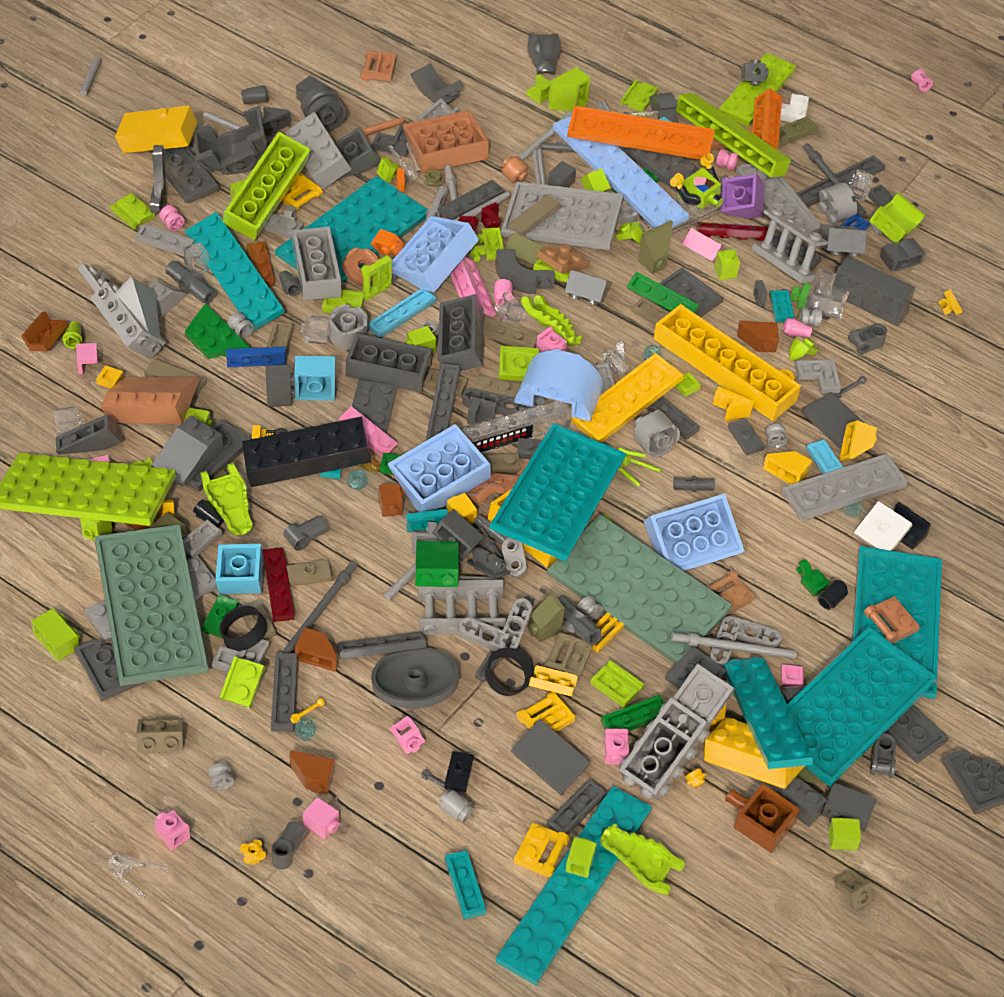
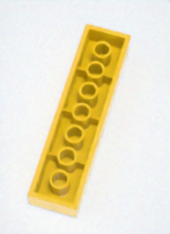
M680 304L656 323L655 341L726 390L753 400V408L774 422L797 402L801 385Z

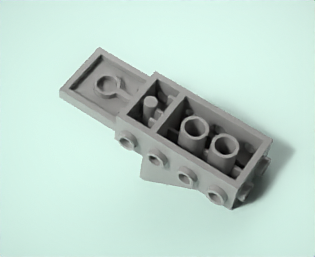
M82 263L77 269L95 291L90 297L128 348L151 359L166 344L160 335L156 292L154 289L133 277H130L119 287L117 284H111V278L105 272L100 273L94 266L91 265L89 267Z
M697 664L673 699L670 698L667 703L665 702L662 705L656 719L649 723L646 733L636 741L633 751L620 764L619 771L623 776L622 780L632 788L636 785L642 789L640 793L649 800L655 798L659 801L661 797H666L671 790L670 784L673 780L678 779L682 775L684 767L700 754L697 746L700 742L704 743L705 738L709 737V726L735 689Z

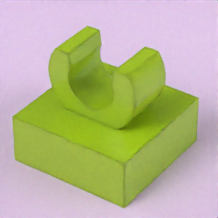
M382 158L376 173L381 179L390 183L392 178L396 177L395 170L400 167L397 163H391L389 158Z

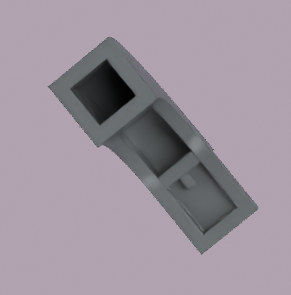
M431 63L410 74L421 93L433 103H436L440 98L445 103L457 98L458 89L463 86L461 80L453 84L443 82Z
M496 249L495 266L497 275L500 279L511 281L514 290L526 294H536V289H554V270L526 269L517 262L515 249Z

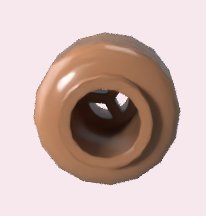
M509 156L502 163V173L512 183L517 181L523 182L527 178L528 165L518 156Z

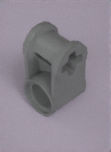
M876 323L853 331L848 339L851 343H854L857 347V352L862 355L883 347L887 328L883 324Z
M882 734L876 740L872 751L870 775L877 773L893 778L896 766V740L892 735Z

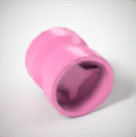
M721 149L716 160V166H726L728 170L734 171L739 155L736 153L730 154L727 150Z
M173 205L165 206L160 211V219L166 223V226L171 231L179 230L184 225L185 219Z

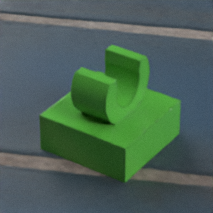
M804 283L803 289L797 286L793 287L791 301L798 302V309L806 307L812 287L811 284Z

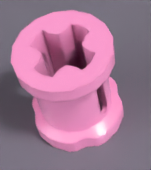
M923 69L916 70L911 76V80L918 84V88L922 92L929 90L933 85V81L926 76V72Z

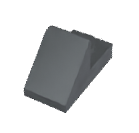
M263 107V122L266 136L290 126L289 110Z

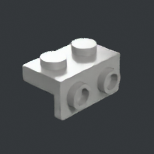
M440 98L417 118V121L453 114L459 108L456 106L452 110Z

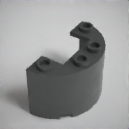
M260 106L243 111V115L249 125L216 136L210 124L195 129L193 136L198 163L211 172L215 170L224 175L239 174L255 167L267 149Z

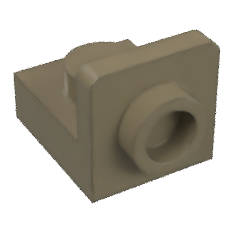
M853 870L834 880L835 888L850 898L851 908L854 911L872 901L870 883Z

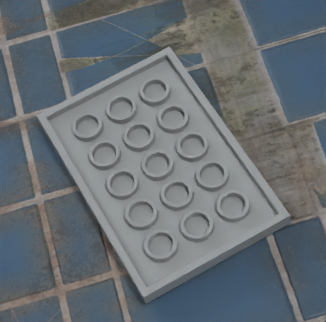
M516 182L501 229L502 237L510 238L513 233H516L509 228V223L543 197L549 195L561 203V208L523 237L533 241L610 250L624 194Z

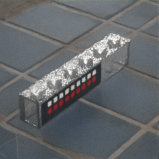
M553 400L543 405L532 406L459 429L480 453H485L518 443V438L531 439L544 435L553 423L568 428L570 427L571 410L566 402Z

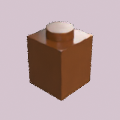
M399 483L378 485V499L382 517L402 515L403 500Z

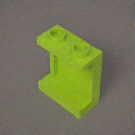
M897 193L887 205L879 207L869 221L894 243H899L917 228L925 214L904 196Z

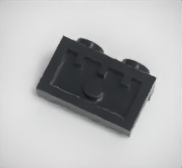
M898 502L895 505L894 512L912 523V527L900 542L914 550L927 537L931 524L910 510V508Z

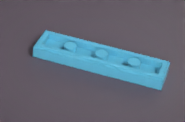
M420 289L370 321L368 329L377 337L382 338L434 304L436 297L429 291Z

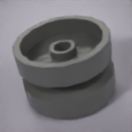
M320 86L312 89L303 97L301 102V110L305 117L315 112L328 132L339 127L346 117V108L335 90L329 86Z

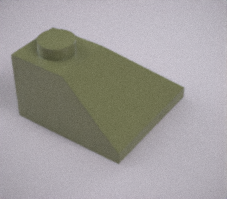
M672 220L642 234L638 261L651 274L661 271L667 266L673 227Z

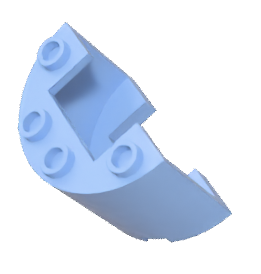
M559 349L544 351L534 356L530 361L514 403L534 407L536 395L572 404L571 417L591 421L603 390V380L597 369L579 354Z

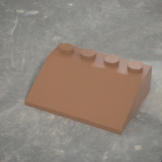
M470 110L403 124L414 162L421 174L427 173L429 170L444 169L446 165L454 167L488 159L489 142Z
M125 377L107 391L101 408L104 414H108L116 423L181 424L185 419L199 383V377Z

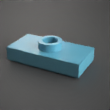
M825 439L807 444L806 450L822 474L844 468Z

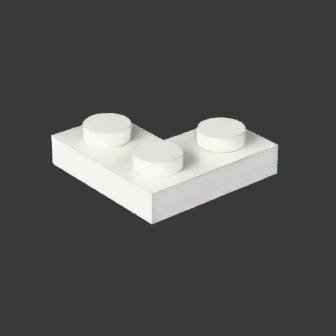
M792 94L790 105L782 103L781 120L794 122L805 117L809 97Z

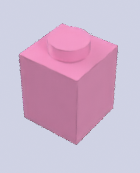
M317 797L303 812V825L326 839L330 833H335L340 825L339 811Z

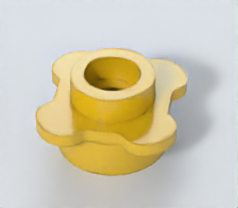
M254 840L253 843H244L240 846V851L244 854V862L246 864H256L266 858V852L262 850V842L260 840Z

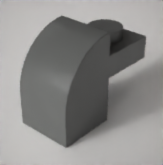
M671 92L655 94L649 97L652 113L657 114L658 119L665 117L671 122L679 123L675 108L677 107V102Z

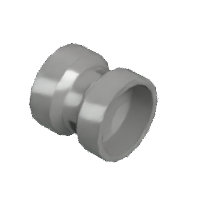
M802 307L800 322L805 325L820 327L822 318L821 308L809 310V308Z
M242 312L234 313L228 320V326L241 339L249 337L254 331V324L247 320Z

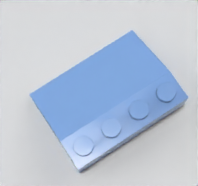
M430 216L392 260V273L422 290L435 292L479 239L469 223Z
M456 424L388 463V467L418 512L438 510L447 505V500L451 497L467 493L491 478L490 463Z
M725 494L652 515L644 520L649 539L657 554L682 571L745 552Z

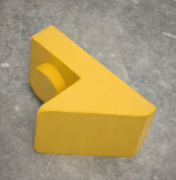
M718 387L715 391L713 404L727 410L725 422L750 417L754 401Z

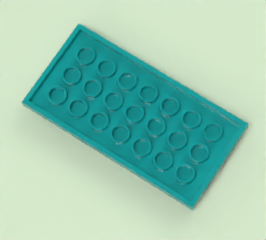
M376 175L304 229L330 227L341 283H343L348 277L342 270V264L345 256L352 249L359 248L365 250L366 248L377 256L380 255L371 245L380 229L396 234L401 239L426 219L428 209ZM290 238L275 249V255L297 270L292 238ZM358 263L360 269H361L363 266H365L364 264H361V265H360V264Z
M553 423L498 510L489 529L566 562L622 466L627 453Z
M860 546L858 550L852 642L868 627L872 628L882 637H886L872 619L866 617L864 610L871 605L875 606L895 596L920 628L918 632L893 643V645L937 676L942 559ZM878 614L883 619V621L888 625V627L892 631H894L886 622V620L881 616V614ZM937 681L922 697L936 698Z
M868 627L787 704L813 756L812 765H806L805 768L831 787L882 734L936 683L938 677L872 628Z

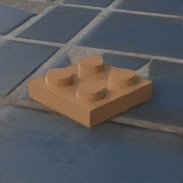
M567 244L540 249L537 253L538 258L559 273L588 268L590 262L581 253L576 252Z

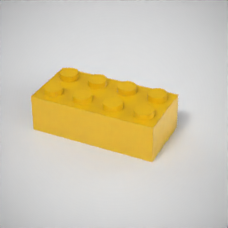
M726 717L710 733L709 737L705 738L704 761L784 789L805 767L767 769L748 725L733 718Z

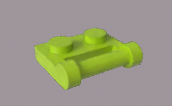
M388 255L378 259L370 266L365 265L361 268V275L363 276V289L361 292H364V300H369L392 286V259ZM373 275V286L371 287V276Z

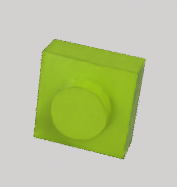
M688 372L683 375V380L675 385V388L686 397L700 390L701 384Z

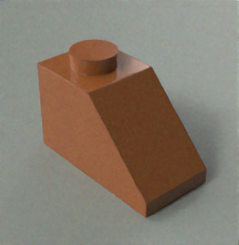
M739 321L737 337L757 352H776L779 341L778 323Z
M304 627L295 646L297 660L336 672L337 655L325 633Z
M291 750L290 767L305 789L314 793L328 794L335 772V759Z

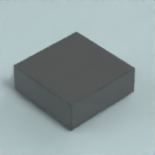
M757 280L753 295L757 306L764 307L768 293L763 280Z

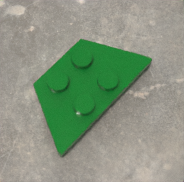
M207 304L202 306L185 330V337L207 359L219 356L226 357V349L250 348Z

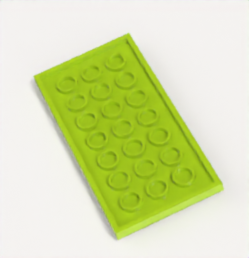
M18 453L0 482V509L151 526L176 478V470L147 467L144 465L137 466L125 463L119 464L106 461L100 462L87 459Z

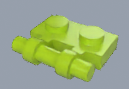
M500 227L481 229V234H476L479 240L470 250V254L475 262L481 260V255H485L486 260H495L496 249H504Z

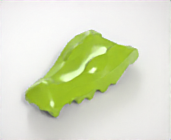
M535 296V304H533L531 297H522V306L541 326H551L554 331L567 341L568 346H576L581 343L583 335L576 336V331L572 330L574 324L569 323L570 318L565 319V313L560 314V309L549 306L544 296Z
M234 462L227 464L229 475L210 480L207 471L201 472L204 493L226 522L231 534L238 536L250 532L252 521L248 513L246 484L238 473Z
M617 824L608 827L600 839L601 845L615 854L642 885L662 895H668L671 890L668 884L663 883L671 868L682 871L685 866L683 860L675 857L661 843L655 842L654 839H645L644 835H637L634 832L628 834L626 831L619 829Z

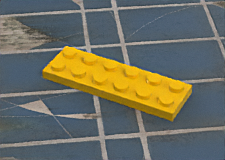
M655 353L600 395L591 421L571 417V422L588 437L602 443L681 382L683 374Z

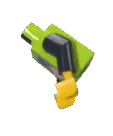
M711 153L700 159L701 165L706 166L707 169L701 168L685 180L682 174L677 173L670 180L671 186L677 187L678 197L684 203L694 205L700 209H704L709 204L720 207L724 200L720 197L721 184L715 168L711 166L714 160Z

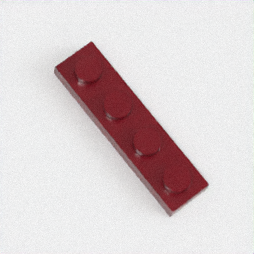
M697 222V231L707 237L716 235L724 239L731 236L741 240L755 238V240L764 241L769 228L766 226Z
M284 547L263 549L273 622L294 620Z

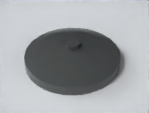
M431 648L393 652L383 657L374 666L371 674L372 688L378 698L390 705L401 708L428 707L446 700L455 692L459 685V668L454 659L449 655Z

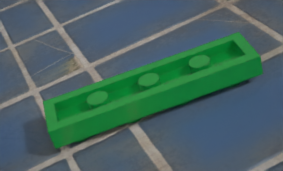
M637 271L627 285L628 290L641 297H645L669 312L680 304L695 314L700 308L693 301Z

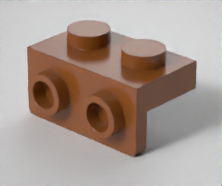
M41 312L22 334V338L30 351L45 352L50 350L55 341L63 335L68 324L65 320H51L46 312Z

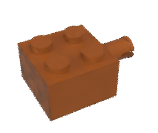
M764 784L758 788L749 800L733 788L725 798L726 802L740 810L736 817L734 829L770 853L775 850L795 825L800 812L799 807Z

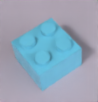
M295 356V400L335 401V356Z
M261 544L218 545L216 585L219 594L262 593L264 555Z

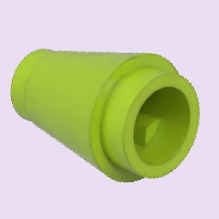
M76 321L69 324L62 337L64 345L70 349H75L76 344L82 343L81 325Z

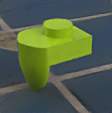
M639 221L625 222L620 226L615 236L618 241L633 238L635 242L641 244L644 229Z
M797 336L790 346L789 360L800 359L805 354L815 356L819 349L811 338Z

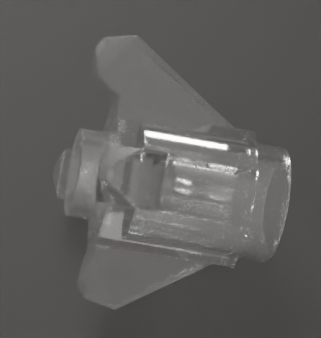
M504 292L502 296L505 299L503 304L494 306V310L500 315V321L507 324L524 322L527 317L525 308L510 292Z
M618 340L616 348L604 351L602 354L603 361L596 363V365L609 363L611 372L619 377L625 374L631 368L627 360L625 342Z

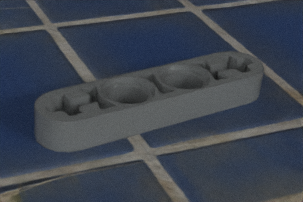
M473 388L466 389L463 392L462 403L468 408L473 398L477 397L496 402V414L523 420H533L537 416L538 406L536 403L534 407L514 403L515 397ZM512 404L514 408L507 409L504 405Z

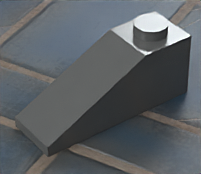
M106 414L57 436L56 453L61 455L106 450L122 442L121 427Z

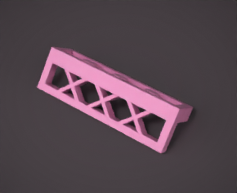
M464 257L450 274L458 295L462 298L476 294L484 309V314L494 317L496 311L476 263Z

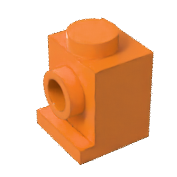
M382 229L379 230L371 242L372 247L380 255L388 256L389 254L397 256L405 246L396 234Z

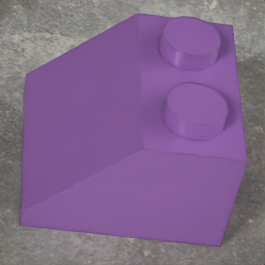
M757 174L723 179L722 198L724 200L721 204V213L746 219L763 216L765 183Z

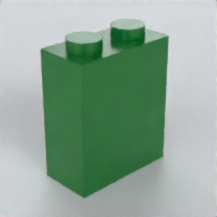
M416 541L415 586L458 587V542Z

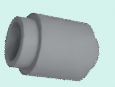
M455 790L446 791L439 800L441 802L440 808L456 821L460 820L462 823L470 817L474 810L471 803Z

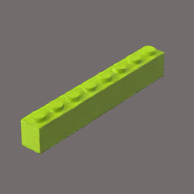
M679 94L677 107H675L676 112L698 127L715 129L713 138L769 177L774 178L786 175L791 161L790 158L697 94Z

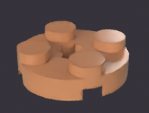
M354 248L345 256L342 270L357 286H363V276L361 275L358 263L370 266L379 258L369 249Z

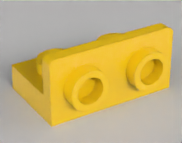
M535 666L529 686L573 697L578 676L542 666Z

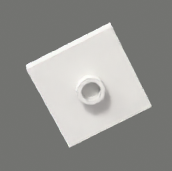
M878 501L854 531V535L873 548L893 551L912 527V523Z

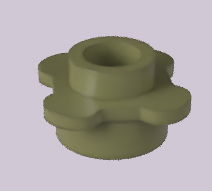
M429 170L425 173V185H442V174L438 170Z

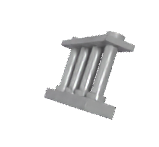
M774 207L773 209L764 210L763 213L771 218L765 240L754 243L752 250L801 284L814 282L816 275L810 271L809 266L816 246L827 245L828 241L821 238L820 234L812 232L785 214L780 208ZM779 223L784 228L778 246L775 248L772 240ZM791 231L796 234L790 256H787L784 249ZM805 240L809 245L801 265L796 259L802 241Z
M458 580V587L418 586V600H425V619H419V632L421 631L426 635L458 634V625L464 618H455V600H467L468 618H473L503 630L506 619L498 618L497 599H502L503 580ZM476 599H488L489 618H477ZM433 600H446L447 618H434ZM467 625L465 631L469 632L471 627Z

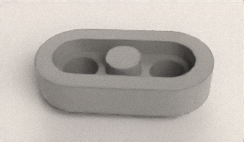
M509 537L502 544L506 570L510 572L509 575L511 577L522 578L528 571L524 545ZM515 544L514 549H509V546ZM519 563V567L513 569V565Z

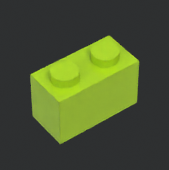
M53 608L31 621L33 634L57 661L73 653L74 647L79 646L78 639L80 636L74 627L70 628L63 614H58Z

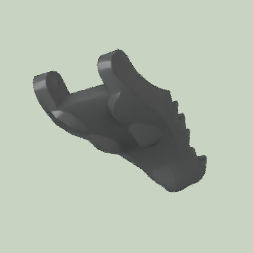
M529 33L527 51L529 58L532 59V63L536 66V73L541 74L547 71L555 74L556 65L561 53L559 35Z

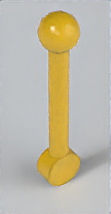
M318 698L312 706L299 714H293L290 717L291 722L298 723L302 716L318 706H323L325 704L324 699Z

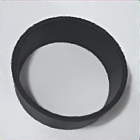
M240 606L224 616L219 630L227 648L243 651L255 646L262 640L266 634L268 624L265 617L256 608ZM247 615L258 616L256 625L246 635L239 638L226 637L228 628L239 618Z
M502 648L491 655L485 670L486 680L489 686L498 694L513 696L529 686L530 679L533 677V666L529 658L521 651L514 648ZM502 657L515 660L524 671L525 680L522 688L512 691L500 687L491 676L490 664L495 659Z

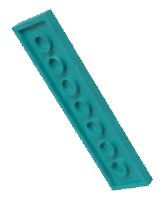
M217 212L185 230L188 238L195 240L194 247L238 312H242L247 320L254 324V331L285 313L279 301L227 226L222 222Z
M765 658L732 659L725 663L723 668L727 670L726 679L729 685L735 689L733 694L767 769L812 765L813 756Z

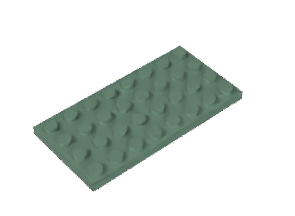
M600 514L584 530L568 560L565 562L557 559L547 569L549 576L582 599L593 595L596 603L604 608L603 614L608 612L619 623H624L626 630L674 664H677L692 646H688L687 643L671 641L672 632L681 634L696 633L701 637H707L732 609L731 603Z
M180 525L94 536L119 685L124 686L207 673L208 665Z

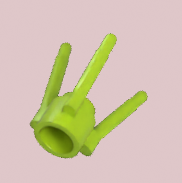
M621 447L616 448L627 453L619 471L638 487L641 484L624 470L623 466L627 467L632 462L650 470L661 472V469L630 456L645 458L646 454L626 450Z

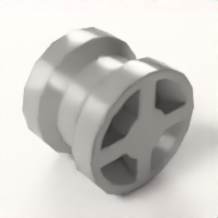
M772 424L766 428L767 444L769 447L782 448L787 444L786 430L783 425Z
M593 595L586 596L577 605L590 615L589 619L591 621L599 618L604 610L600 604L596 603Z
M218 763L209 768L208 774L212 779L211 785L214 790H226L234 784V778L230 775L231 768L228 763Z

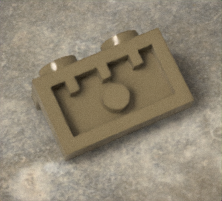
M183 718L138 719L136 732L137 751L139 753L182 751Z

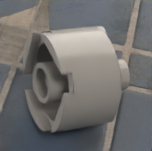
M844 182L819 191L820 203H818V209L820 213H824L827 216L830 225L855 216L857 214V203L853 202L852 196L854 194L851 188Z
M341 305L332 310L329 317V338L340 350L347 351L351 348L356 333L367 335L368 320L367 314L363 309L357 306L352 308L350 305Z
M659 409L646 416H641L635 421L636 427L633 437L641 448L652 457H660L667 454L671 450L670 446L673 443L676 444L679 440V429Z

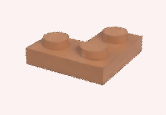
M492 472L490 479L468 491L466 495L471 502L482 503L493 492L505 494L512 489L518 480V476Z

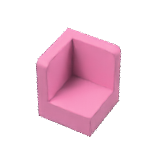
M96 343L76 344L79 374H83L82 364L98 362Z

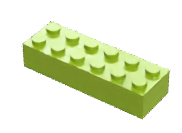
M278 132L224 211L222 222L255 241L308 162L311 149Z

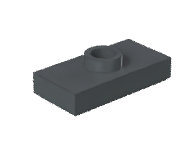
M747 418L728 424V429L746 456L764 450L765 445Z

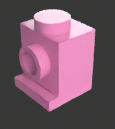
M551 326L537 336L536 348H539L540 353L555 349L567 350V341L556 334Z
M409 716L390 728L398 744L406 754L418 751L421 744L425 742L419 729ZM407 727H410L411 730H409L402 736L399 734Z
M628 729L605 730V764L620 765L624 758L629 756Z
M174 810L169 813L164 811L156 817L154 822L155 832L171 851L190 839L189 825L185 824Z

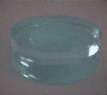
M859 501L843 507L842 512L850 518H856L861 515L863 505Z

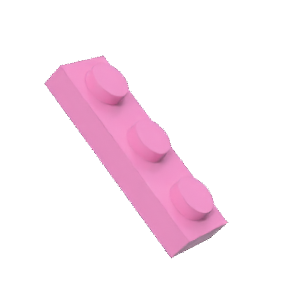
M352 406L339 418L338 421L362 416L368 446L380 457L383 456V453H391L397 447L398 443Z

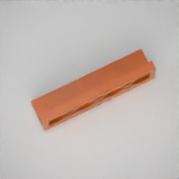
M770 88L755 97L752 133L759 138L761 137L763 141L775 149H778L782 97Z

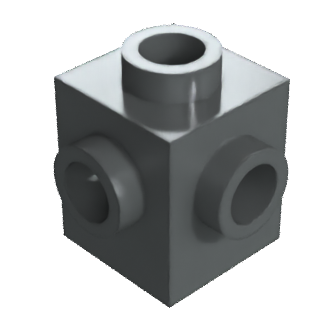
M750 60V63L742 64V82H750V85H760V82H764L768 78V68H766V63H761V60Z

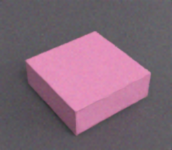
M781 666V687L803 686L802 666Z

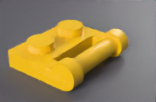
M300 173L282 202L287 206L296 207V212L302 205L314 197L318 198L323 192L317 184ZM307 190H310V192L306 195L302 196L296 201L294 200L302 193L306 192Z
M555 692L548 693L546 698L531 707L516 712L518 720L522 724L524 723L529 730L541 719L552 730L558 732L575 722L576 717ZM550 705L553 706L552 708L546 710L545 712L541 713L535 718H531V716L545 709L546 707Z
M532 822L514 858V863L543 876L551 877L555 871L554 866L563 847L567 846L570 837L563 832L557 833ZM552 841L555 845L546 863L542 864L540 860L549 842Z

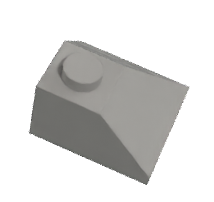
M155 277L147 284L148 287L156 292L158 316L161 318L187 296L184 291L159 277Z

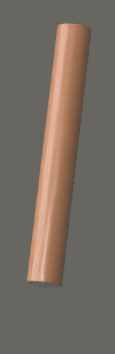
M399 117L362 130L366 135L404 124V118Z

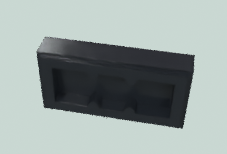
M452 751L444 789L460 792L467 791L474 754Z

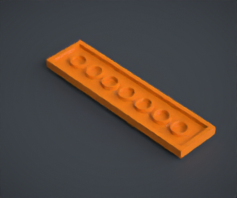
M574 106L567 137L700 160L711 151L715 129Z

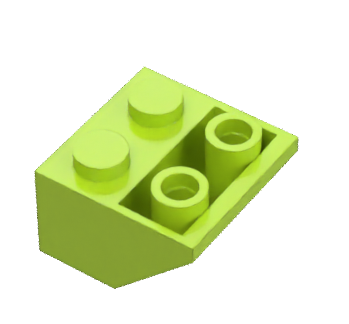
M575 67L551 80L548 108L550 110L571 111L574 106L584 107L588 105L591 78Z

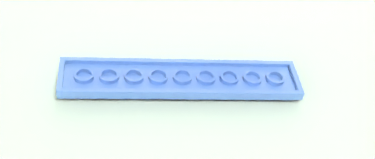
M571 116L553 124V130L595 171L603 169L610 186L618 194H624V199L653 228L669 220L673 221V227L689 220V214L617 145L567 137Z

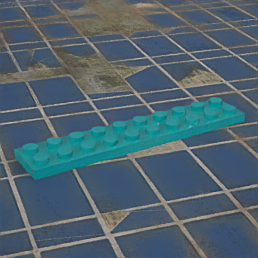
M612 786L578 836V838H587L597 843L588 878L565 872L570 853L569 850L496 957L495 962L537 986L620 860L615 854L601 845L600 839L602 834L613 824H617L619 829L626 831L628 834L633 832L637 834L651 813L652 807Z

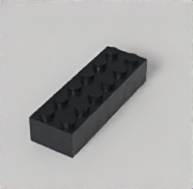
M362 416L242 441L246 473L251 487L371 463Z

